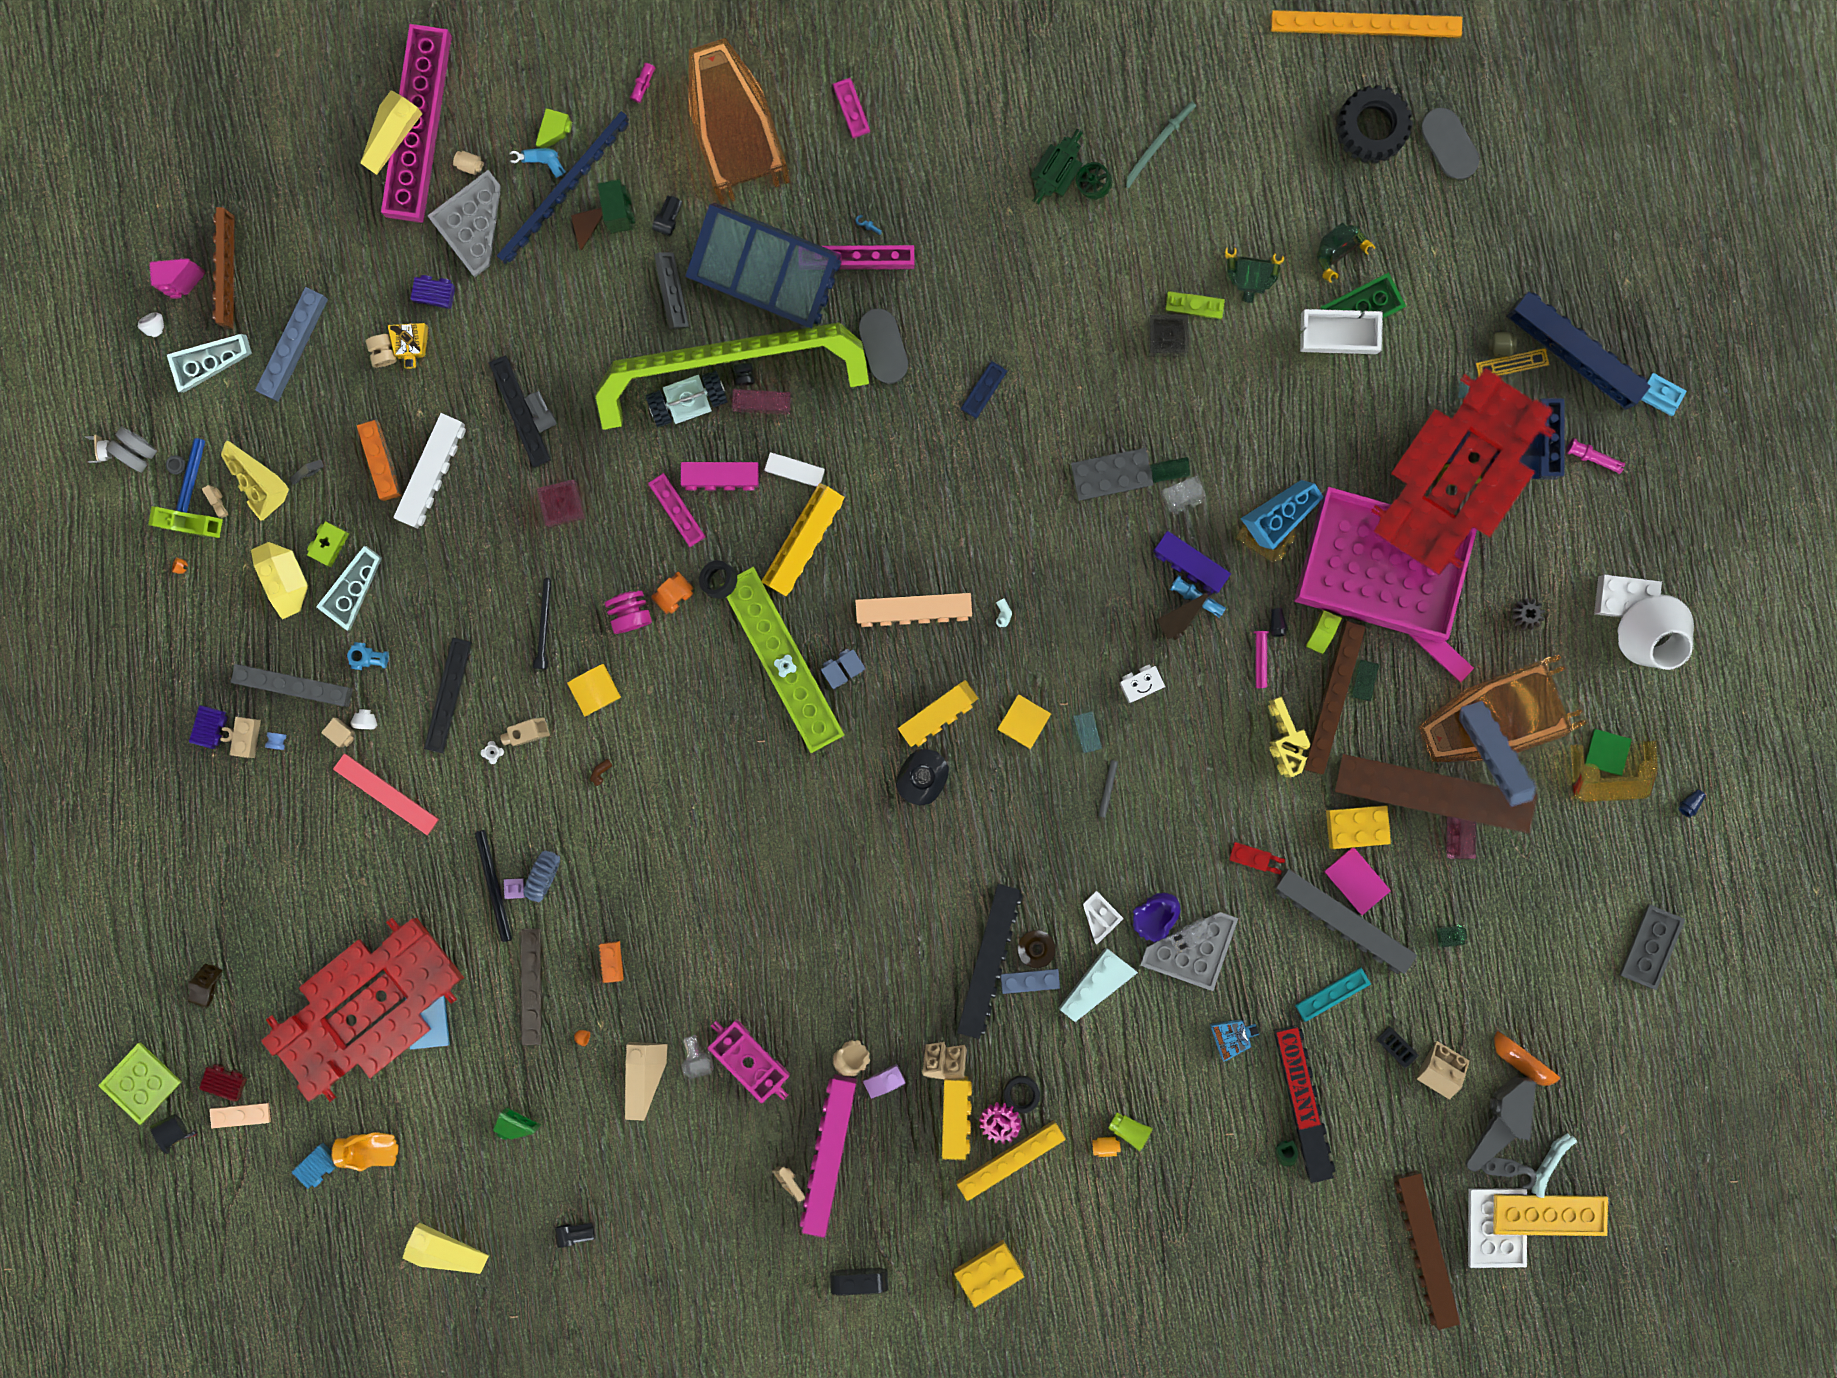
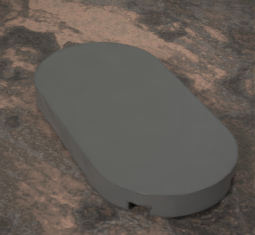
M1436 108L1431 110L1422 122L1421 133L1445 175L1450 178L1464 180L1470 177L1478 168L1479 155L1460 120L1449 109Z
M872 309L861 318L859 333L873 376L883 383L893 384L899 382L906 374L908 359L893 315L884 309Z

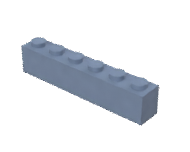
M305 287L255 391L277 402L279 401L328 301L325 296Z
M1482 701L1461 707L1459 720L1510 806L1533 800L1534 791L1536 790L1535 783L1529 779L1524 765L1520 764L1516 752L1512 751L1509 746L1507 737L1503 736L1499 724L1493 720L1490 709L1486 708Z

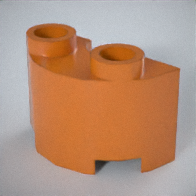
M677 572L672 578L667 579L651 598L666 614L669 612L672 614L679 608L678 603L682 599L686 601L693 595L692 590L694 587L680 572Z

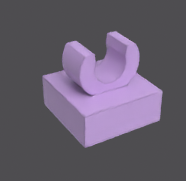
M524 878L504 879L505 899L525 898L523 892L525 887Z

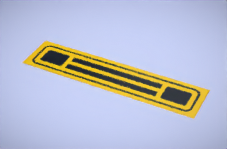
M1546 348L1476 363L1479 376L1485 368L1499 376L1549 365Z

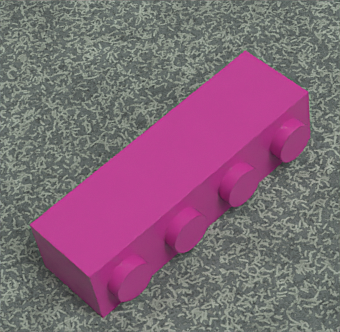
M681 462V486L685 487L687 491H696L697 487H705L706 491H715L716 487H724L725 491H735V487H743L744 491H754V487L759 488L758 462Z

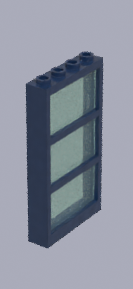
M717 203L709 204L685 277L812 329L819 325L822 320L823 314L820 313L822 307H826L829 296H827L829 289L833 288L835 283L833 276L835 271L839 270L842 260H840L841 254Z

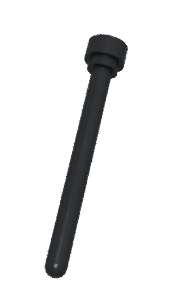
M548 577L543 581L538 653L535 660H533L532 668L548 669V661L545 657L551 579Z

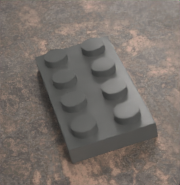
M1146 448L1071 463L1078 501L1153 486Z
M1647 904L1619 975L1657 990L1685 919Z

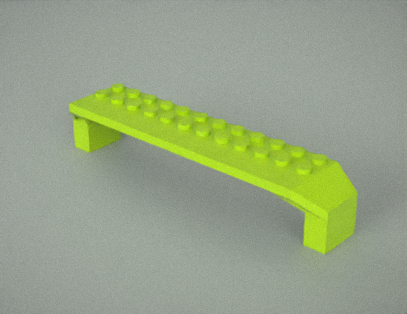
M838 322L815 326L812 329L803 328L613 361L596 392L602 429L622 426L623 413L619 396L632 378L818 346H825L846 361L850 387L869 384L862 341Z

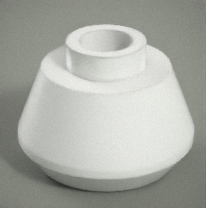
M156 312L150 313L139 320L138 328L147 336L156 337L163 332V317Z
M359 709V713L354 714L350 724L356 729H375L377 727L375 715L370 714L371 710Z

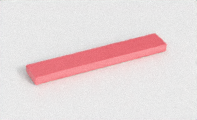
M343 754L333 770L424 834L429 835L439 821L437 817L347 754Z

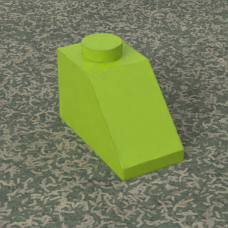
M546 108L536 147L548 148L564 139L567 132L570 133L572 127L569 115Z
M1325 610L1321 611L1305 647L1324 654L1342 618Z

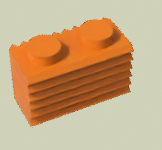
M620 941L601 943L598 947H600L599 955H601L600 962L602 963L600 966L603 971L601 973L603 975L602 982L622 981L624 977Z

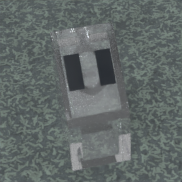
M1199 918L1168 938L1179 954L1199 945L1214 935L1205 920Z

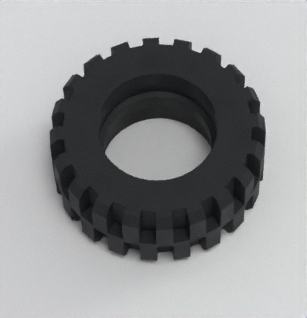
M1376 85L1374 88L1366 86L1363 90L1355 91L1342 106L1336 120L1338 123L1336 133L1339 134V143L1344 144L1343 150L1346 153L1350 151L1352 153L1351 157L1354 159L1360 157L1361 162L1367 163L1368 160H1371L1372 163H1378L1379 160L1386 161L1391 156L1396 155L1411 134L1410 129L1413 125V121L1410 120L1412 112L1407 110L1409 105L1407 101L1404 100L1402 102L1400 99L1402 95L1398 92L1395 95L1392 93V88L1389 87L1384 90L1382 85ZM1365 109H1376L1383 112L1390 121V134L1382 140H1372L1364 136L1357 125V117L1360 112Z

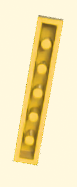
M818 484L763 577L762 583L784 596H787L792 591L796 579L802 574L806 562L812 557L816 545L822 540L826 528L831 525L833 517L837 510L841 508L845 497L826 485Z
M1055 1120L959 1179L957 1186L965 1199L969 1201L1066 1140Z

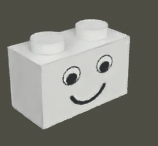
M1149 664L1140 668L1141 673L1137 675L1130 673L1122 677L1123 681L1119 682L1128 703L1165 687L1156 666L1151 668Z

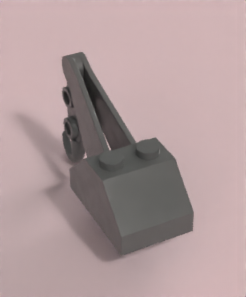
M1514 1076L1494 1092L1493 1098L1490 1099V1109H1492L1494 1115L1465 1161V1165L1470 1171L1476 1172L1482 1169L1488 1175L1513 1177L1524 1173L1528 1174L1531 1180L1529 1184L1523 1185L1522 1188L1529 1189L1535 1185L1537 1175L1531 1167L1523 1166L1512 1159L1494 1157L1515 1138L1530 1140L1535 1081L1527 1077Z

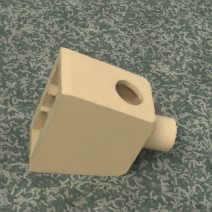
M535 718L508 727L507 733L501 734L500 737L503 745L512 744V746H518L548 737L550 734L545 718Z

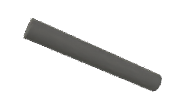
M1111 760L1098 814L1100 817L1106 818L1118 761Z

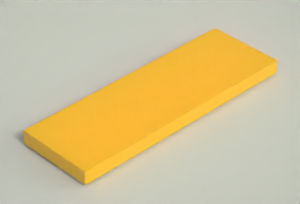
M1494 1195L1493 1234L1607 1236V1196L1544 1195V1198L1536 1195Z

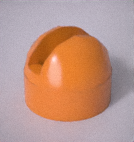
M176 557L171 571L183 574L186 572V569L183 567H188L185 560Z
M586 1030L577 1031L574 1035L575 1042L584 1047L587 1045L590 1032Z

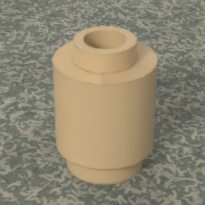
M457 151L453 160V166L464 172L476 175L477 172H481L483 162L480 156L466 151Z

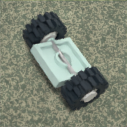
M714 370L702 375L706 388H703L699 375L663 387L667 399L666 403L660 390L647 394L646 399L657 428L672 423L668 410H671L675 424L711 412L712 410L707 399L708 395L713 407L728 403L717 371Z

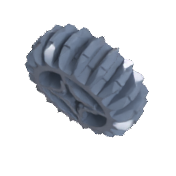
M545 850L541 852L526 881L523 891L525 897L531 901H542L559 867V856L551 851Z

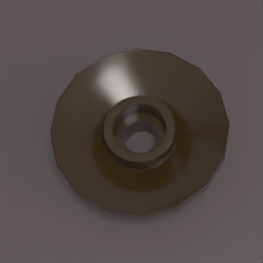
M1032 930L1025 933L1018 944V955L1021 961L1032 968L1047 966L1054 959L1056 953V945L1053 938L1041 930ZM1035 945L1040 946L1038 952L1033 951Z

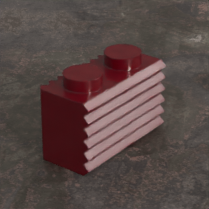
M219 1064L206 1067L200 1083V1090L234 1102L240 1100L247 1080L246 1077L242 1076V1072L236 1070L226 1071L224 1070L225 1067Z

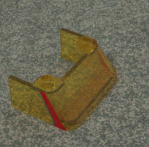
M1643 741L1644 761L1638 766V777L1601 779L1600 770L1596 765L1584 764L1583 745H1571L1573 788L1576 799L1582 802L1645 799L1649 797L1658 773L1656 741Z

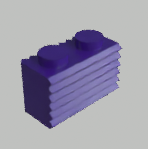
M421 275L420 278H414L411 300L414 303L451 309L455 286L448 279L440 278L439 281H435L430 276Z
M200 705L189 743L210 749H215L216 746H219L222 735H220L221 728H224L227 723L226 712Z

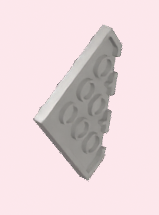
M489 170L428 215L429 219L474 277L490 266L501 186Z
M1217 912L1161 939L1159 942H1155L1145 948L1140 966L1213 991L1238 918ZM1181 934L1183 939L1175 941L1173 937ZM1186 943L1188 947L1180 950L1179 945Z

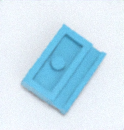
M1652 373L1647 380L1651 387L1641 400L1673 416L1687 391Z

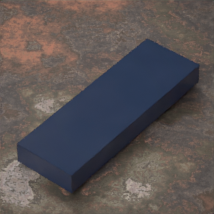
M991 361L962 405L961 410L977 420L1006 375L1007 370Z

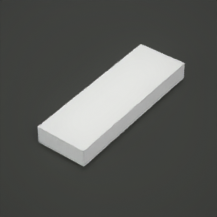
M771 452L765 467L766 472L815 487L822 482L825 472L823 468Z

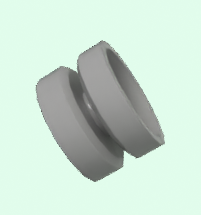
M121 426L116 433V437L124 444L122 445L115 440H111L105 449L131 468L142 473L147 463L139 455L152 459L157 450L144 438Z

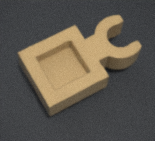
M210 485L202 488L209 503L214 507L217 516L224 518L229 515L222 505L223 502L220 499L222 494L218 488Z

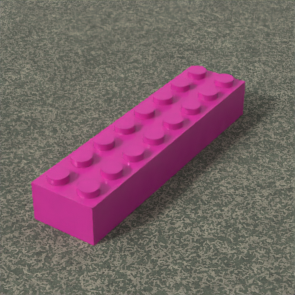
M835 1074L833 1079L829 1078L827 1093H830V1096L825 1098L823 1112H826V1116L821 1117L819 1126L822 1136L817 1137L815 1150H818V1155L814 1154L811 1169L815 1171L814 1174L810 1173L807 1186L811 1191L810 1193L806 1192L803 1208H807V1211L802 1212L799 1226L803 1227L802 1233L824 1238L826 1235L857 1079Z

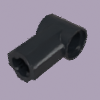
M667 195L660 214H657L653 222L652 230L670 237L675 229L676 218L683 201Z
M592 1222L555 1227L558 1248L595 1239V1230Z

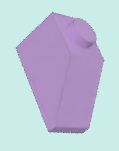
M896 1063L863 1080V1083L872 1099L905 1084L906 1080Z

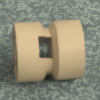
M389 334L376 335L365 340L368 351L372 353L370 355L372 367H384L397 361L391 349L392 343Z

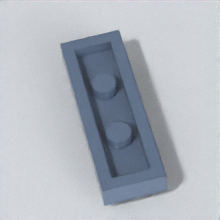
M1058 969L1001 974L1002 993L1060 989Z

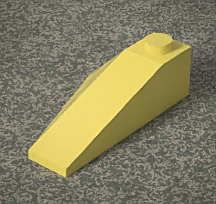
M391 90L379 106L361 164L377 175L421 117L422 112L419 108Z
M226 441L221 456L231 474L236 475L238 478L240 491H245L249 498L247 501L249 507L262 521L285 501L289 488L278 475L231 442Z
M419 1223L414 1228L403 1255V1259L420 1267L481 1274L489 1255L422 1223Z

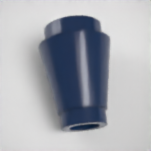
M1696 789L1695 792L1680 802L1679 811L1688 818L1695 816L1706 797L1705 793Z

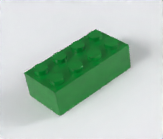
M1388 272L1329 302L1318 310L1361 311V315L1365 311L1382 312V320L1402 311L1406 304Z

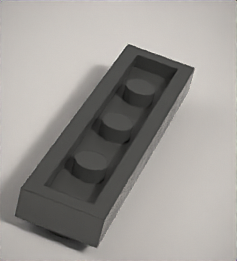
M659 252L654 254L669 329H685L689 325L674 252Z

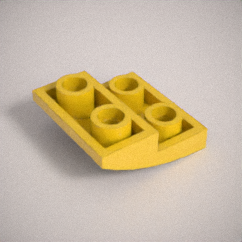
M604 664L567 682L584 717L621 698Z
M1018 694L997 730L1031 749L1051 713Z

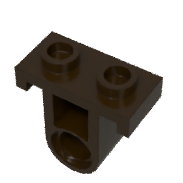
M205 963L189 982L188 989H190L188 1002L207 1009L213 1000L218 978H221L223 970Z

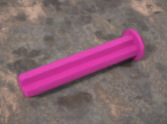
M1254 631L1256 633V688H1266L1267 633L1269 631Z

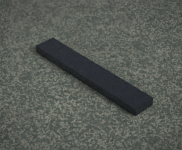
M507 355L488 362L533 468L550 462L551 458L533 421L532 413L524 399L525 397Z
M452 638L424 746L426 750L444 754L472 642Z

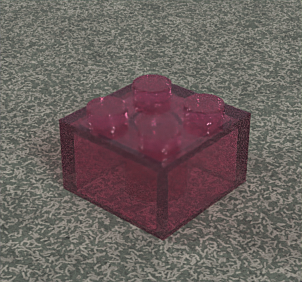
M572 479L537 488L545 524L548 528L586 519L576 480Z

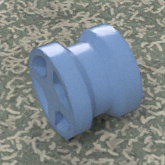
M267 732L268 742L265 743V748L284 750L285 746L283 743L287 735Z

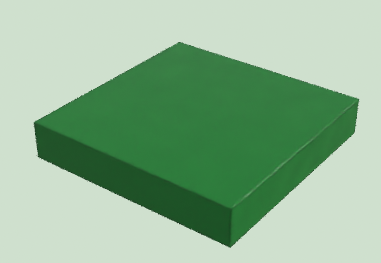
M1593 729L1583 766L1622 776L1632 739Z

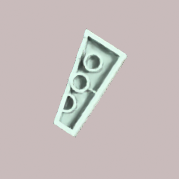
M239 334L167 354L177 390L184 393L249 356L252 352L247 335Z
M364 546L320 601L317 608L344 629L350 630L382 557L367 546Z
M1105 947L1060 1005L1059 1009L1076 1022L1138 972Z

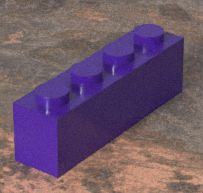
M1169 531L1165 532L1153 550L1156 553V558L1162 562L1168 561L1172 564L1171 568L1179 573L1183 571L1188 575L1187 578L1195 584L1198 581L1204 585L1203 589L1206 592L1210 591L1212 594L1213 592L1215 594L1219 593L1231 575L1230 572Z

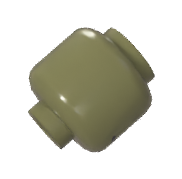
M1496 332L1493 335V339H1489V350H1493V355L1496 357H1510L1513 355V352H1517V337H1514L1512 332Z

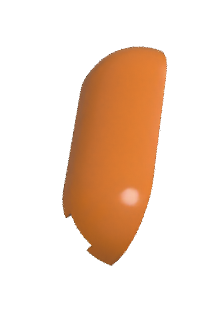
M1499 1031L1496 1032L1494 1037L1496 1053L1524 1076L1542 1086L1552 1085L1560 1080V1077L1511 1039Z

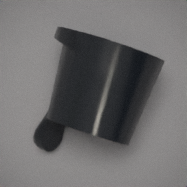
M177 1114L150 1125L153 1138L165 1154L170 1153V1147L180 1140L197 1135L196 1129L189 1133L187 1132L183 1121Z

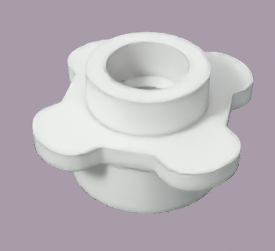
M489 741L488 746L481 750V756L488 759L491 764H495L498 757L504 754V750L496 746L494 741Z

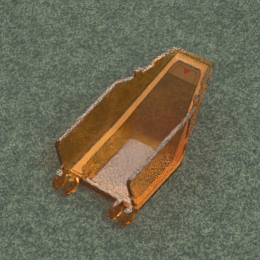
M726 38L689 49L688 111L720 204H725L721 189L728 188L730 199L735 201L731 186L771 174L775 187H778L779 181L775 175L777 171L782 170L784 181L786 184L790 183L785 157L762 86L752 75L749 68L743 63Z
M1556 655L1541 659L1466 688L1422 723L1419 729L1432 762L1484 761L1459 720L1461 707L1480 701L1484 703L1486 708L1490 709L1493 720L1499 724L1501 733L1507 737L1509 746L1516 753L1565 737L1572 731L1587 724L1586 720H1580L1571 725L1569 718L1583 713L1582 709L1566 713L1552 678V674L1565 670V666H1559L1550 671L1547 665L1551 662L1559 661L1561 656Z

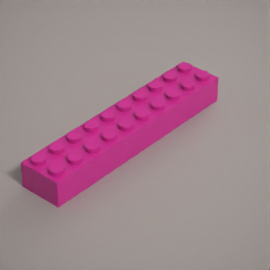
M414 24L409 25L399 95L418 107L422 115L389 158L381 213L386 218L424 222L452 38L448 29Z

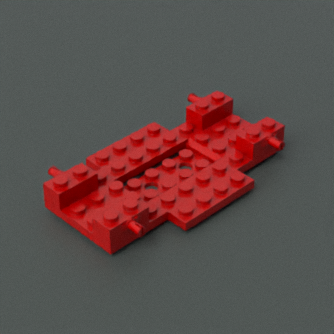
M1487 368L1475 380L1466 374L1463 375L1460 381L1470 388L1463 400V404L1452 419L1437 409L1433 411L1391 473L1407 484L1406 487L1385 511L1377 505L1374 506L1375 509L1372 508L1371 512L1381 517L1379 524L1374 529L1376 535L1439 576L1449 563L1459 569L1462 567L1461 565L1464 562L1455 557V553L1473 527L1487 537H1491L1535 473L1520 463L1519 460L1540 431L1549 438L1555 432V430L1545 425L1552 414V409L1516 390ZM1468 431L1471 432V435L1443 473L1436 486L1432 489L1429 496L1426 497L1427 490ZM1498 450L1501 451L1458 515L1455 516L1454 513ZM1472 452H1476L1480 456L1479 461L1476 463H1471L1468 460V456ZM1448 485H1455L1457 487L1455 495L1450 496L1446 493Z
M393 918L386 923L393 932L389 938L382 942L383 945L373 953L369 951L361 939H358L299 987L310 1004L296 1015L288 1018L284 1023L279 1024L273 1015L266 1019L272 1030L261 1042L272 1056L278 1055L300 1083L297 1088L308 1102L314 1100L320 1094H324L329 1102L333 1101L336 1096L330 1090V1087L358 1064L366 1075L372 1078L431 1030L420 1015L424 1010L442 996H445L450 1004L457 1000L450 990L463 980L464 976L418 918H413L400 927ZM383 970L386 972L328 1020L326 1019L330 1012ZM381 990L387 995L386 1000L383 1002L376 998L377 992ZM404 997L406 998V1000L403 1003L396 1007L392 1012H390L387 1016H385L382 1020H380L377 1024L370 1028L366 1033H364L351 1045H347V1043H349L352 1039L359 1035L363 1030H365L368 1026H370L373 1022L380 1018L384 1013H386ZM349 1015H354L357 1019L356 1024L353 1026L347 1024L346 1019Z

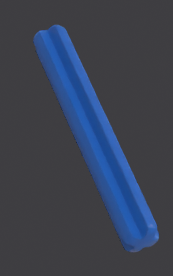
M195 438L192 444L176 510L186 513L188 511L205 441L199 438Z

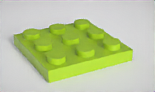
M138 1043L98 1086L139 1125H142L182 1081L142 1043Z

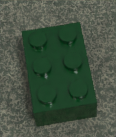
M620 179L597 183L603 219L610 233L633 230L632 224L636 222L634 212L630 208L632 200L626 184L623 185Z

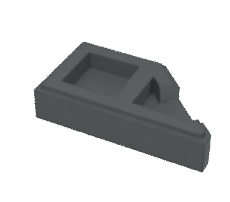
M321 460L305 464L289 479L292 484H297L302 478L316 474L324 465Z

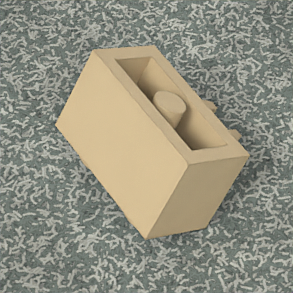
M235 717L234 730L228 727L222 728L223 731L229 733V737L221 738V741H232L230 755L255 758L261 720Z

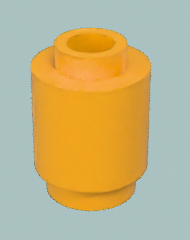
M1101 1137L1093 1140L1094 1156L1111 1157L1117 1156V1152H1121L1120 1140H1116V1137Z

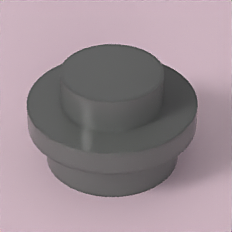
M173 455L167 459L166 469L171 474L177 475L185 470L186 463L182 457Z

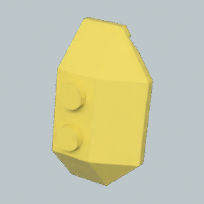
M270 542L251 549L254 568L269 601L280 617L285 619L301 612L308 584L293 551Z

